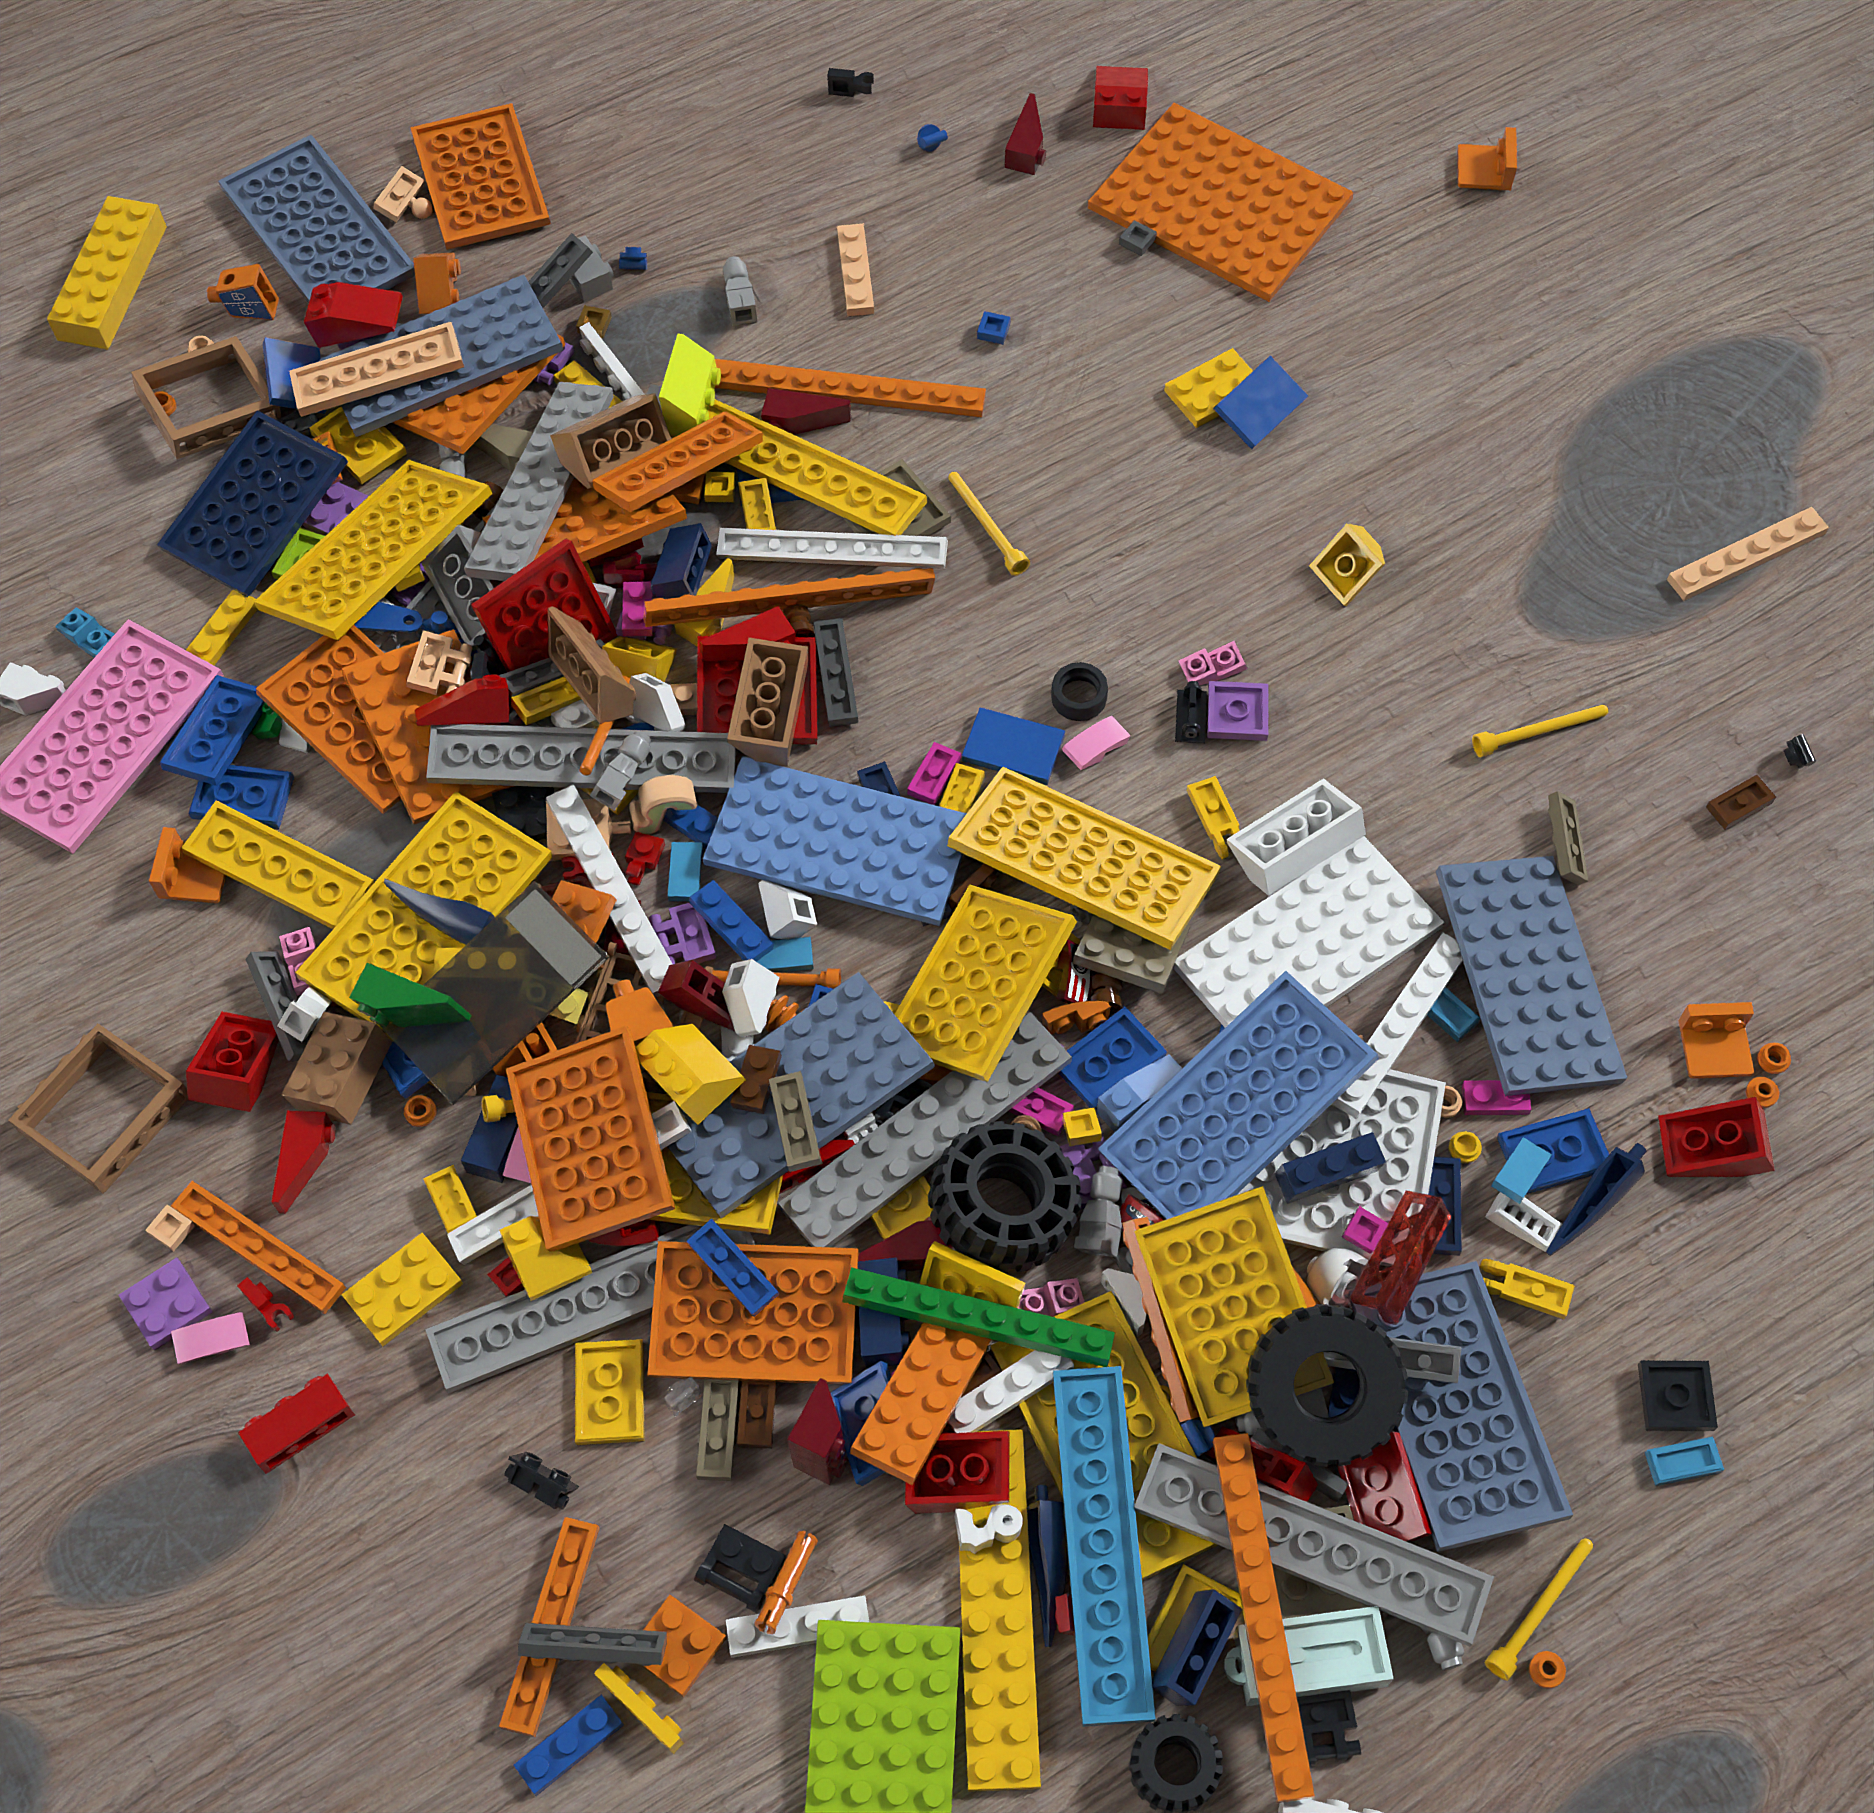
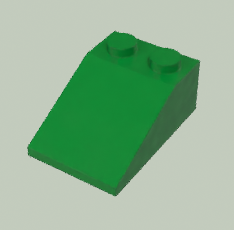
M366 963L349 997L359 1005L357 1008L359 1012L369 1016L371 1021L387 1027L389 1023L398 1027L465 1022L469 1021L472 1016L450 996L369 963Z

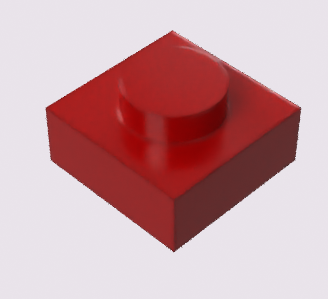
M1072 1595L1055 1597V1618L1059 1633L1075 1636Z

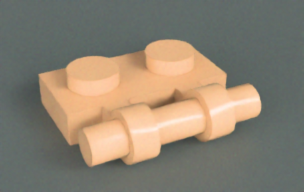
M423 630L407 679V687L436 695L439 685L446 686V693L465 684L463 678L466 669L470 668L472 663L471 653L473 647L463 643L459 651L451 649L453 638ZM446 662L455 665L452 674L444 672Z

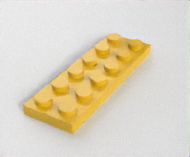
M217 800L181 847L184 854L331 929L337 926L374 884L373 879Z

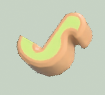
M680 775L654 777L645 781L639 788V800H633L630 803L629 809L634 831L647 835L655 833L660 829L668 808L692 810L697 807L693 783L688 778Z

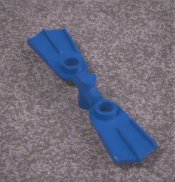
M377 602L365 616L355 623L359 630L410 633L421 628L434 631L435 634H441L454 629L456 634L458 633L459 637L462 638L455 624L448 620L447 614L443 611H436L431 615V618L422 619L421 614L415 610ZM413 621L414 623L407 625L404 622Z

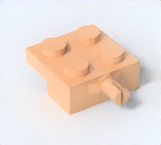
M582 799L610 851V842L613 834H631L630 821L612 822L609 815V807L596 799ZM546 801L547 848L552 851V859L550 861L562 860V858L567 856L577 858Z

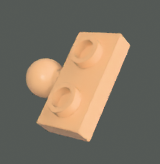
M403 166L400 167L376 199L373 209L396 223L408 206L411 208L413 215L419 219L428 218L433 212V206L428 199L415 198L423 188L425 180Z

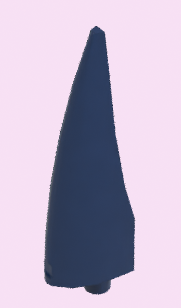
M384 879V884L418 916L467 946L484 948L493 934L502 938L507 934L508 926L501 924L489 911L465 901L429 895Z
M1636 1143L1628 1153L1615 1147L1596 1169L1583 1193L1546 1250L1549 1256L1571 1243L1593 1226L1641 1179L1645 1170L1640 1159L1647 1152L1643 1145Z
M1037 1485L1034 1486L1035 1502L1027 1505L1029 1552L1039 1594L1045 1647H1051L1057 1628L1055 1597L1064 1595L1068 1569L1064 1503L1049 1501L1048 1486Z

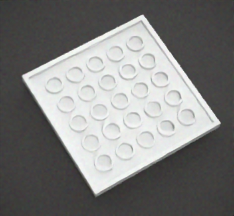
M1390 1069L1357 1119L1331 1104L1238 1194L1261 1186L1264 1187L1283 1242L1324 1252L1333 1248L1349 1249L1366 1258L1370 1263L1414 1272L1417 1268L1446 1082ZM1371 1132L1374 1133L1386 1160V1163L1377 1172L1300 1200L1286 1203L1274 1174L1282 1164ZM1359 1206L1389 1223L1371 1254L1341 1237Z

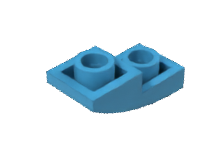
M77 607L55 626L60 633L93 658L115 635L100 626L93 616Z

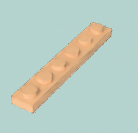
M1810 507L1671 572L1667 581L1681 599L1685 601L1825 535L1829 527L1814 508Z

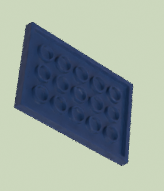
M257 410L169 527L157 546L162 551L248 597L348 461L343 455Z

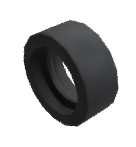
M1083 662L1070 663L1060 668L1054 675L1051 687L1052 704L1056 711L1066 719L1074 721L1090 720L1098 716L1105 708L1108 695L1107 678L1094 665ZM1081 680L1093 685L1097 689V695L1088 702L1076 703L1065 698L1062 694V689L1065 684Z

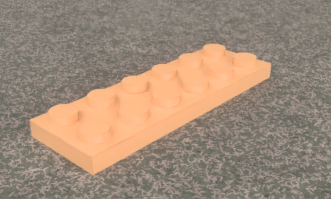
M448 322L296 368L289 372L297 409L302 417L464 368V363L453 324Z

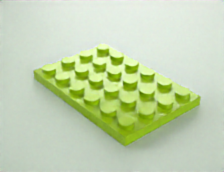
M818 1620L805 1813H952L960 1627Z

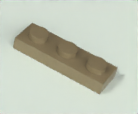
M1557 791L1548 795L1550 806L1548 814L1554 831L1552 840L1558 857L1557 870L1561 877L1576 885H1581L1588 882L1576 802Z
M801 1071L769 1079L789 1171L792 1172L822 1164Z
M704 1380L696 1472L697 1480L732 1481L739 1380Z

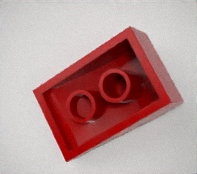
M1096 67L1093 127L1145 130L1148 68Z
M342 282L320 284L312 289L304 324L318 348L394 332L403 296L401 292Z
M221 1011L186 1070L188 1100L251 1112L262 1092L279 1041L270 1020Z
M1757 1097L1658 1115L1668 1177H1744L1775 1171L1765 1112Z
M991 1431L940 1434L913 1485L905 1482V1505L915 1514L949 1513L955 1512V1509L967 1510L1008 1503L1010 1432Z

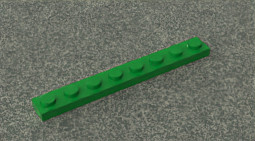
M852 1267L842 1300L844 1303L1102 1367L1108 1366L1115 1332Z

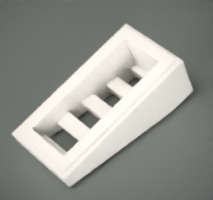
M1501 1192L1497 1195L1485 1216L1497 1226L1545 1252L1562 1226L1559 1221L1525 1197L1519 1204ZM1507 1205L1511 1206L1508 1213L1504 1211ZM1520 1211L1523 1213V1215L1518 1221L1517 1219H1515L1517 1213ZM1533 1218L1535 1222L1531 1229L1526 1226L1530 1219ZM1542 1225L1547 1226L1548 1228L1543 1237H1540L1538 1232Z

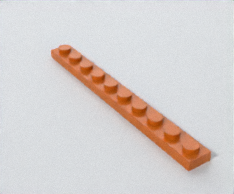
M715 359L716 367L721 370L720 383L715 385V388L767 394L768 388L848 399L851 403L973 417L983 416L986 388Z
M914 568L910 571H886L882 574L868 576L859 574L850 578H828L824 581L816 582L801 581L791 585L781 586L774 584L765 588H742L731 592L714 591L705 595L694 596L688 594L671 599L655 598L644 602L643 618L645 627L761 614L777 606L783 611L786 607L796 604L812 608L932 593L935 574L933 568Z
M1248 1433L1213 1438V1447L1276 1802L1314 1798L1315 1794Z

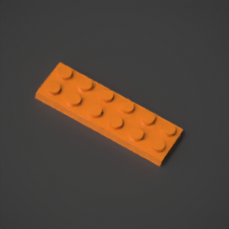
M724 411L593 479V488L622 508L632 512L763 442L762 431Z
M923 1322L852 1444L850 1454L913 1485L993 1339Z

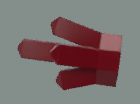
M637 551L618 557L604 558L605 585L612 588H623V582H650L654 577L657 563L640 564L641 555Z

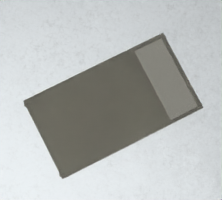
M534 881L423 985L450 996L472 1015L469 1021L398 1027L389 1023L387 1027L381 1025L380 1027L446 1097L447 1101L454 1105L596 971L609 956L541 888V885Z

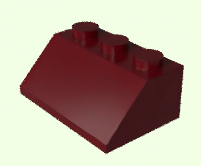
M820 1378L787 1441L793 1467L830 1485L834 1476L837 1478L841 1477L848 1459L844 1458L846 1455L844 1448L845 1440H843L841 1424L827 1381Z

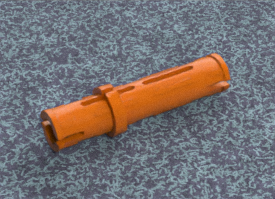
M799 1531L797 1533L796 1539L774 1585L768 1587L765 1594L766 1602L754 1623L760 1631L764 1632L766 1626H768L767 1634H775L785 1609L791 1606L793 1602L792 1594L814 1547L818 1543L817 1538L811 1533L808 1534L806 1540L804 1539L806 1531Z

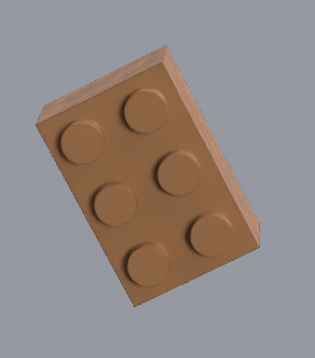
M323 1012L281 1095L297 1111L326 1112L330 1120L352 1125L390 1048L392 1040L388 1038L376 1023Z

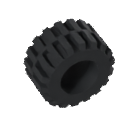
M1172 1714L1170 1718H1166L1163 1715L1158 1717L1154 1723L1149 1722L1135 1740L1129 1762V1771L1132 1774L1131 1782L1133 1787H1137L1139 1791L1138 1796L1142 1801L1146 1799L1150 1803L1149 1807L1154 1810L1159 1808L1164 1810V1813L1196 1811L1205 1802H1208L1219 1784L1223 1772V1766H1221L1223 1759L1222 1750H1218V1740L1215 1735L1211 1736L1207 1732L1209 1728L1204 1723L1201 1726L1195 1723L1196 1718L1188 1716L1187 1719L1180 1718V1714ZM1177 1744L1185 1747L1193 1754L1197 1763V1772L1190 1783L1172 1785L1159 1776L1155 1769L1154 1760L1156 1753L1161 1747Z

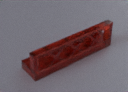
M1405 1191L1350 1296L1353 1304L1377 1309L1385 1323L1397 1325L1451 1219V1215L1441 1197ZM1412 1203L1423 1205L1420 1212L1410 1217L1407 1216L1406 1213ZM1409 1228L1410 1232L1407 1238L1394 1244L1393 1238L1396 1233ZM1395 1255L1396 1259L1393 1265L1380 1271L1379 1265L1382 1260ZM1379 1282L1381 1283L1382 1287L1376 1298L1364 1295L1368 1287Z

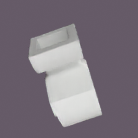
M308 987L296 1003L292 1001L277 1026L302 1042L307 1038L309 1032L313 1031L323 1012H327L332 1001L313 988Z
M1001 1504L993 1506L989 1513L987 1524L983 1528H977L973 1524L970 1512L965 1509H955L954 1517L960 1551L965 1550L976 1554L983 1548L991 1547L994 1539L1003 1543H1009L1014 1541L1021 1532L1023 1524L1022 1515L1017 1508L1011 1505Z

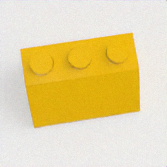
M694 1024L653 1030L635 1047L639 1063L697 1125L746 1080Z

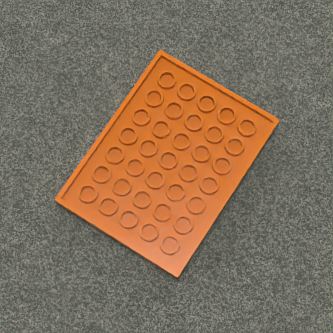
M1173 103L1088 200V209L1125 228H1128L1134 220L1157 232L1154 243L1270 302L1352 201L1354 192Z

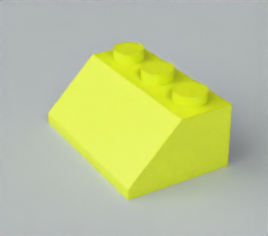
M677 334L659 394L662 414L670 436H678L709 420L708 409L709 406L714 405L715 401L714 388L715 385H719L721 379V370L716 367L714 355L684 334Z

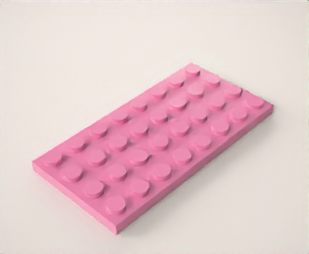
M128 619L0 765V812L73 854L192 714L216 675L224 676L221 669Z

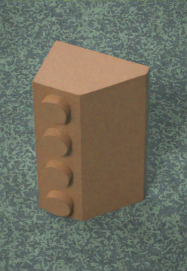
M655 393L633 396L550 435L560 463L586 488L593 487V479L671 439Z
M549 607L548 655L598 722L602 724L632 715L633 701L636 700V692L633 685L628 684L623 678L620 669L612 664L607 652L598 646L592 633H588L577 620L555 607Z
M755 638L748 639L727 742L755 761L788 767L808 667L807 646Z

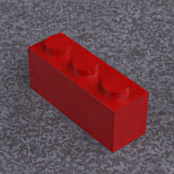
M327 1373L323 1377L317 1376L308 1381L304 1389L294 1396H286L275 1404L274 1409L265 1415H258L250 1419L245 1424V1428L240 1430L238 1434L257 1465L267 1474L355 1416V1414Z

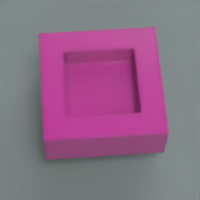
M1359 1206L1341 1237L1371 1254L1389 1223Z

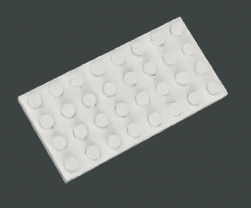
M1363 836L1177 957L1174 970L1226 1028L1285 971L1291 974L1323 1005L1328 1007L1442 929L1444 921L1367 838Z

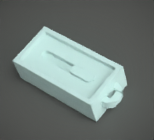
M1374 1606L1282 1619L1297 1697L1345 1690L1354 1692L1388 1687L1394 1679L1379 1607ZM1245 1624L1237 1625L1233 1634L1236 1648L1228 1652L1224 1661V1670L1231 1682L1243 1685L1246 1706L1259 1705ZM1235 1660L1239 1662L1240 1673L1237 1672Z

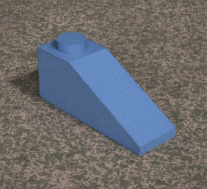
M1169 1054L1132 1073L1098 1097L1096 1113L1116 1132L1166 1085L1182 1067Z

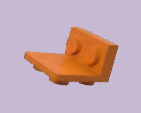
M1505 127L1503 138H1498L1497 146L1458 145V187L1511 191L1517 170L1516 128Z
M163 827L149 878V883L158 898L219 903L226 875L184 854L181 849L184 841L181 840L176 829Z
M1752 1002L1687 1005L1678 1022L1688 1075L1691 1079L1747 1077L1753 1075L1754 1068L1745 1028L1754 1014Z

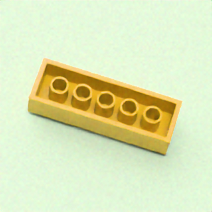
M107 196L47 317L57 341L109 349L167 228L157 204Z

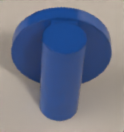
M932 124L924 125L919 130L917 136L919 147L928 152L934 151L941 142L948 139L945 130L940 131L937 126Z
M625 247V252H620L619 269L647 270V253H641V247Z
M1193 1419L1181 1425L1195 1455L1200 1456L1212 1449L1215 1433L1210 1425L1203 1427L1201 1420Z

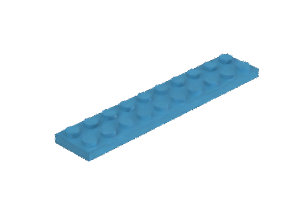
M1121 1366L1053 1371L1082 1726L1155 1722Z

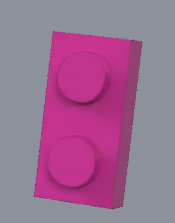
M651 581L623 582V636H653V626L645 627L643 618L644 602L653 600Z
M934 742L908 786L907 795L935 805L950 780L955 764L960 762L961 753Z
M1469 1080L1462 1083L1464 1115H1529L1531 1112L1530 1094L1505 1096L1500 1080Z
M1037 1088L1008 1111L1017 1116H1031L1039 1122L1042 1129L1059 1136L1064 1127L1062 1121L1063 1113L1073 1111L1074 1105Z

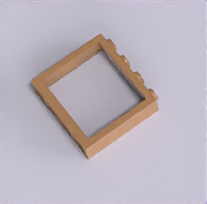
M237 336L131 372L136 394L176 459L233 440L234 437L241 433L257 410L263 414L269 412L270 414L267 416L275 420L281 418L280 406L269 404L267 383ZM237 361L261 400L176 430L152 390Z
M97 1023L87 1035L82 1036L80 1043L71 1053L65 1055L59 1061L58 1067L47 1078L39 1082L35 1092L24 1103L17 1106L18 1110L8 1121L21 1135L104 1194L188 1100L187 1088L181 1081ZM108 1048L163 1088L98 1161L88 1169L34 1128Z

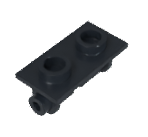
M1189 681L1184 690L1177 689L1175 742L1205 744L1207 691H1202L1197 681Z
M524 1452L509 1456L508 1460L515 1463V1465L510 1464L504 1473V1476L508 1478V1482L528 1494L532 1492L535 1484L540 1485L534 1497L553 1509L560 1508L563 1510L569 1501L566 1493L577 1490L579 1487L570 1481L571 1476L560 1469L553 1468L551 1470L541 1464L543 1460L533 1453Z

